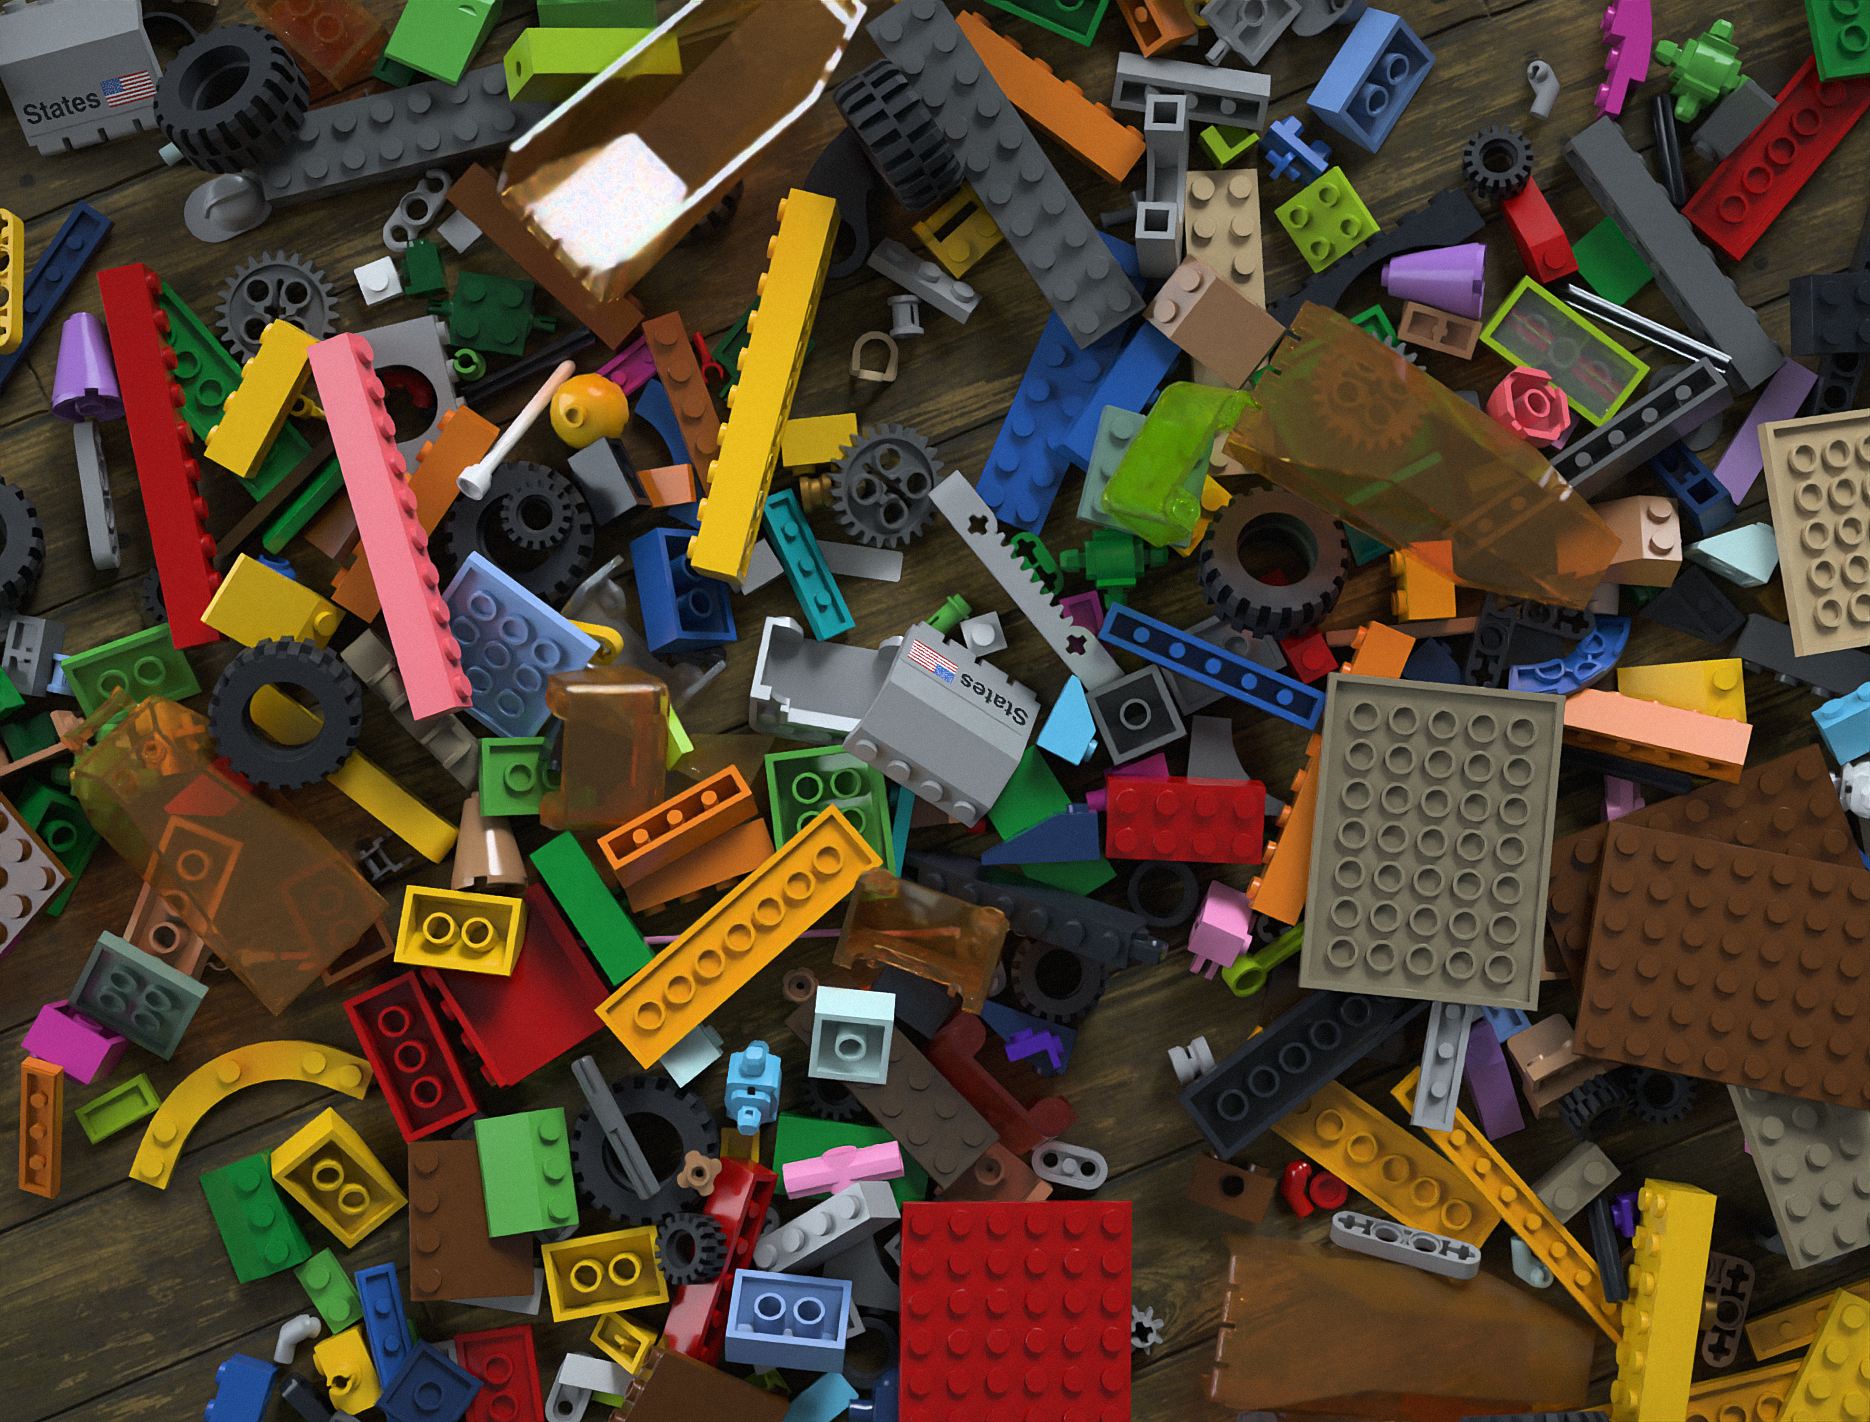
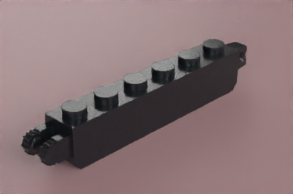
M905 848L903 862L919 868V872L902 870L899 884L915 890V897L1126 969L1131 964L1141 965L1143 962L1159 965L1166 958L1169 943L1150 936L1149 930L1146 929L1147 921L1141 915L993 865H982L981 861L949 850H937L930 854L913 848Z

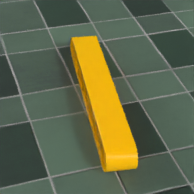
M274 683L262 686L251 700L250 714L253 722L281 744L297 745L311 741L319 734L324 722ZM356 747L351 757L346 759L343 768L336 775L330 773L327 777V780L420 853L437 864L443 860L458 841L459 829Z

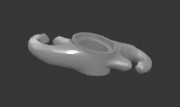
M433 168L426 172L427 178H439L442 180L443 189L440 192H431L428 188L427 180L422 179L413 192L407 193L401 199L399 206L383 228V241L389 249L403 252L407 248V242L399 243L392 237V232L397 227L404 228L407 231L408 239L412 241L416 240L421 229L433 223L436 215L447 201L444 195L453 184L452 178L445 170ZM415 200H423L428 205V213L421 220H412L407 213L408 206Z

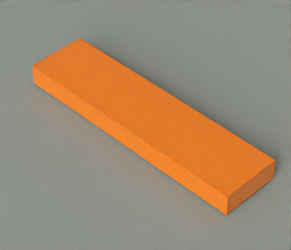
M28 1056L21 1063L19 1189L54 1199L60 1193L64 1067Z

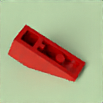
M1532 176L1529 177L1526 187L1522 186V191L1518 195H1515L1512 191L1510 199L1503 200V195L1498 194L1497 201L1528 277L1540 286L1546 287L1570 277L1579 270L1567 237Z
M1280 568L1257 579V581L1271 586L1290 585ZM1310 625L1308 633L1295 637L1293 632H1290L1286 640L1276 641L1295 680L1306 685L1339 667L1316 627Z

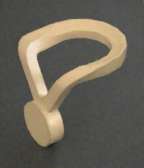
M870 331L862 335L856 341L853 348L849 373L865 380L882 382V380L894 381L898 369V348L895 341L888 334L880 331ZM880 339L888 344L891 350V357L885 374L860 369V351L866 341Z

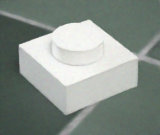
M390 256L354 270L366 303L370 308L406 294Z
M996 611L959 623L967 649L976 654V658L1007 648Z

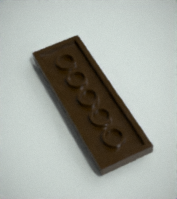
M841 969L822 985L825 987L860 990ZM817 991L784 1021L785 1026L810 1052ZM894 1024L886 1085L838 1080L895 1141H898V1144L944 1192L1001 1137Z

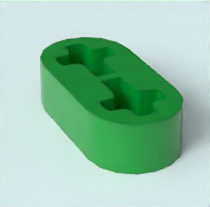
M1022 532L1015 535L1009 544H1013L1015 547L1011 558H1018L1015 554L1019 549L1018 541L1023 540L1026 544L1033 542L1036 547L1032 550V555L1037 563L1031 565L1027 557L1023 556L1025 562L1021 570L1025 571L1032 568L1035 571L1040 566L1047 576L1053 573L1057 579L1053 582L1055 589L1051 592L1054 594V597L1057 596L1064 585V577L1041 540L1030 532ZM1036 571L1031 579V583L1040 581ZM1043 588L1040 594L1044 595L1051 592L1047 588Z

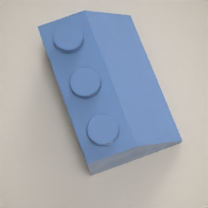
M1368 7L1306 104L1325 124L1370 153L1376 154L1437 59L1401 16Z
M736 1268L725 1338V1361L842 1374L852 1281Z

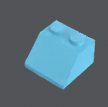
M1071 675L1067 679L1034 743L1037 747L1074 766L1079 765L1081 760L1088 762L1098 744V741L1093 739L1096 729L1078 677Z

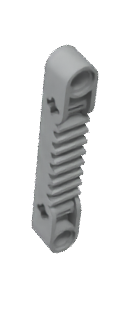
M958 470L954 471L927 494L1068 668L1080 679V682L1088 692L1126 676L1089 630L1077 625L1071 626L1074 621L1072 616L1064 619L1060 618L1064 606L1062 604L1054 607L1050 606L1054 594L1052 592L1044 595L1040 594L1044 587L1042 580L1031 583L1035 571L1032 568L1025 571L1021 570L1025 562L1023 556L1015 559L1011 558L1015 551L1013 544L1005 547L1001 546L1006 537L1003 532L997 534V520L993 512ZM974 517L978 521L984 518L988 520L985 525L987 533L984 535L978 532L970 534L969 530L972 528L970 520ZM1073 636L1075 639L1083 637L1086 642L1083 645L1085 653L1080 656L1077 652L1070 655L1066 651L1069 646L1068 637Z

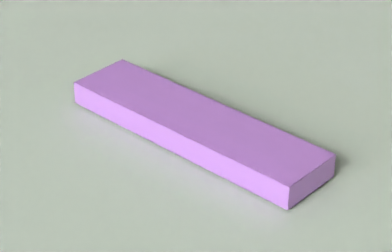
M1787 356L1784 357L1787 364L1772 374L1712 471L1714 476L1731 493L1735 507L1739 506L1763 467L1757 425L1793 419L1819 377Z

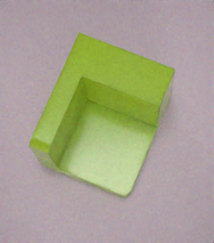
M1219 124L1217 127L1211 125L1200 133L1197 143L1216 169L1223 170L1253 149L1260 138L1256 133L1250 135L1245 128Z

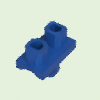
M1289 116L1281 123L1276 120L1257 145L1268 153L1265 158L1275 166V169L1269 175L1272 179L1276 181L1283 173L1293 182L1298 179L1308 187L1320 177L1329 165L1326 162L1332 153V149L1323 141L1315 140L1308 147L1298 139L1304 128L1303 124L1294 116Z

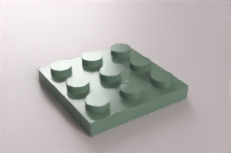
M1105 405L1102 408L1076 519L1181 549L1189 548L1215 436L1111 405Z
M105 930L98 939L66 1005L169 1061L209 988L199 983L195 978L185 975L165 964L158 957L151 956L131 945L124 938L117 937Z

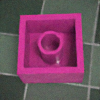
M69 999L44 1005L21 1044L22 1047L31 1051L29 1056L64 1067V1078L79 1086L84 1084L90 1085L109 1078L131 1040L66 1005Z

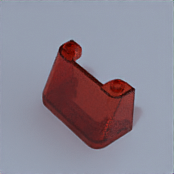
M964 1000L943 1022L932 1040L926 1039L921 1046L920 1052L1001 1136L998 1141L1007 1150L1017 1155L1029 1154L1064 1133L1079 1118L1077 1111L1061 1093L1056 1098L1048 1097L1043 1099L1033 1094L1023 1105L1009 1094L973 1058L985 1043L986 1032L984 1025L977 1018L979 1014Z

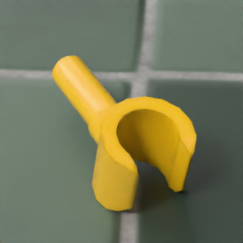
M300 394L298 399L304 401V408L300 412L291 410L290 414L303 420L313 417L327 422L324 410L316 407L313 400Z

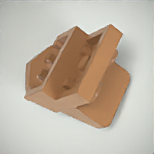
M1554 1014L1510 1037L1507 1041V1051L1523 1081L1522 1090L1537 1120L1542 1117H1560V1105L1566 1102L1564 1098L1567 1095L1574 1094L1573 1089L1576 1086L1580 1088L1584 1085L1583 1081L1588 1078L1592 1081L1595 1075L1601 1074L1603 1076L1607 1073L1599 1059L1571 1054L1574 1030L1562 1014Z

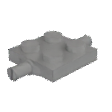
M1210 0L1199 14L1214 29L1219 40L1205 55V58L1212 65L1218 66L1229 50H1232L1247 65L1255 67L1300 12L1302 7L1296 0Z

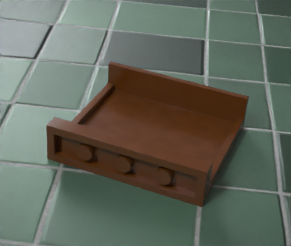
M663 1334L657 1346L651 1345L643 1360L644 1368L638 1378L633 1377L625 1390L623 1405L620 1410L615 1408L612 1411L607 1422H782L790 1409L786 1388L773 1383L769 1391L761 1389L670 1348L669 1336Z

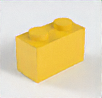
M850 413L787 420L781 443L785 471L792 470L793 476H808L816 474L815 468L830 466L831 472H837L838 468L830 460L831 458H843L844 455L840 452L839 445L852 446L849 435L851 433L858 435L856 414Z

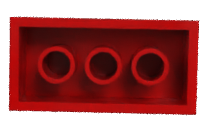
M1106 773L1102 841L1105 858L1261 865L1266 787L1261 780Z
M421 967L342 1003L406 1144L465 1118L484 1107L434 994L419 971L422 969Z

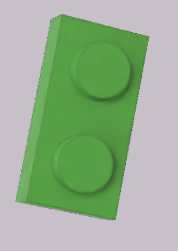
M329 1247L293 1270L334 1335L363 1317L359 1294Z

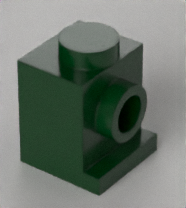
M417 239L407 242V248H405L407 259L401 260V266L406 283L411 282L412 286L405 287L406 295L412 301L449 294L441 248L435 242L430 243L429 239Z

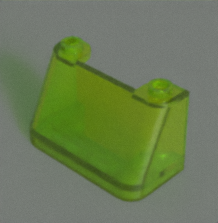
M1178 381L1167 386L1162 391L1105 485L1101 494V504L1104 510L1111 517L1157 548L1188 538L1199 520L1201 507L1198 499L1182 487L1215 431H1220L1226 435L1231 430L1244 431L1253 427L1258 422L1267 404L1254 395L1242 390L1187 381Z

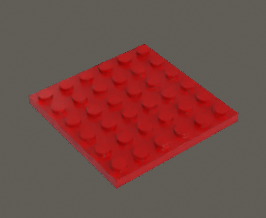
M900 1201L898 1422H1131L1132 1201Z

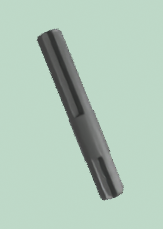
M590 1055L584 1056L571 1065V1069L641 1200L649 1199L660 1191V1186L593 1058Z

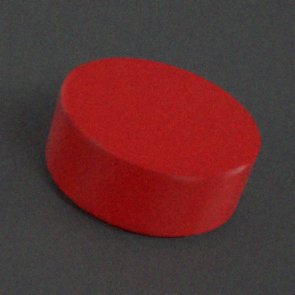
M1324 1169L1316 1172L1311 1177L1308 1184V1192L1310 1198L1317 1206L1323 1209H1335L1345 1202L1348 1195V1185L1332 1172Z

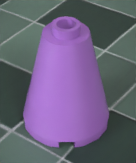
M1477 242L1392 256L1390 264H1383L1381 286L1388 287V295L1471 320L1479 319L1482 312L1485 288L1484 273L1487 264V243Z
M91 313L73 314L63 324L51 407L53 415L65 422L83 423L85 422L84 417L97 416L98 423L126 415L110 341L103 322L95 318Z

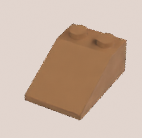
M1190 253L1141 314L1170 340L1238 391L1243 388L1288 331L1205 259Z
M1638 495L1576 507L1552 523L1555 579L1671 588L1682 563L1677 498Z

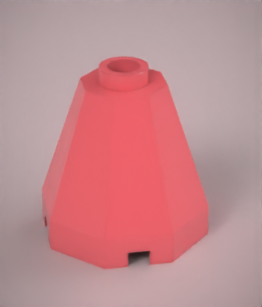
M1518 366L1494 389L1481 413L1482 448L1486 452L1500 455L1544 448L1556 441L1560 433L1571 424L1567 395L1560 387L1554 390L1548 384L1552 378L1546 371Z

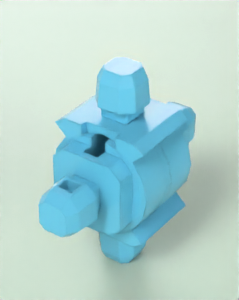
M754 1040L745 1051L733 1053L730 1057L724 1098L727 1107L726 1116L738 1121L737 1128L742 1135L752 1136L757 1133L762 1123L776 1121L782 1081L781 1058L769 1054V1046L765 1041Z

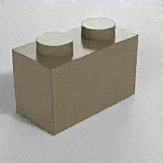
M1586 1140L1584 1143L1581 1142L1529 1188L1558 1221L1564 1224L1621 1173L1593 1142L1588 1143Z

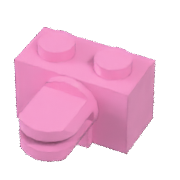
M1215 880L1211 882L1198 908L1189 937L1187 950L1195 953L1190 966L1191 972L1198 974L1207 958L1209 961L1204 977L1212 980L1220 964L1231 968L1237 955L1245 956L1252 940V936L1249 934L1257 918V915L1252 913L1253 909L1247 907L1250 899L1245 897V893Z

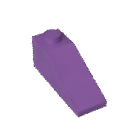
M1485 1020L1471 1024L1462 1074L1487 1139L1490 1142L1524 1129L1525 1125L1508 1067L1493 1026Z

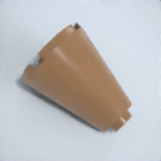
M479 791L471 793L472 798L465 800L463 805L451 879V890L493 895V893L505 890V896L524 892L528 888V877L509 817H480Z

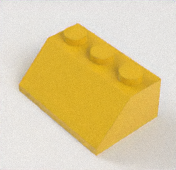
M407 885L394 962L511 977L523 947L529 907L519 898Z
M651 1224L542 1244L541 1249L554 1323L669 1302L674 1295L671 1280H666L663 1277L666 1271H659L657 1264L662 1262V1259L655 1258L654 1251H660V1245H655V1239L661 1238L657 1225L653 1226Z

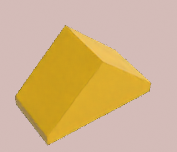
M615 1311L601 1315L589 1340L632 1375L638 1376L643 1366L646 1352L654 1344L660 1330L622 1311Z

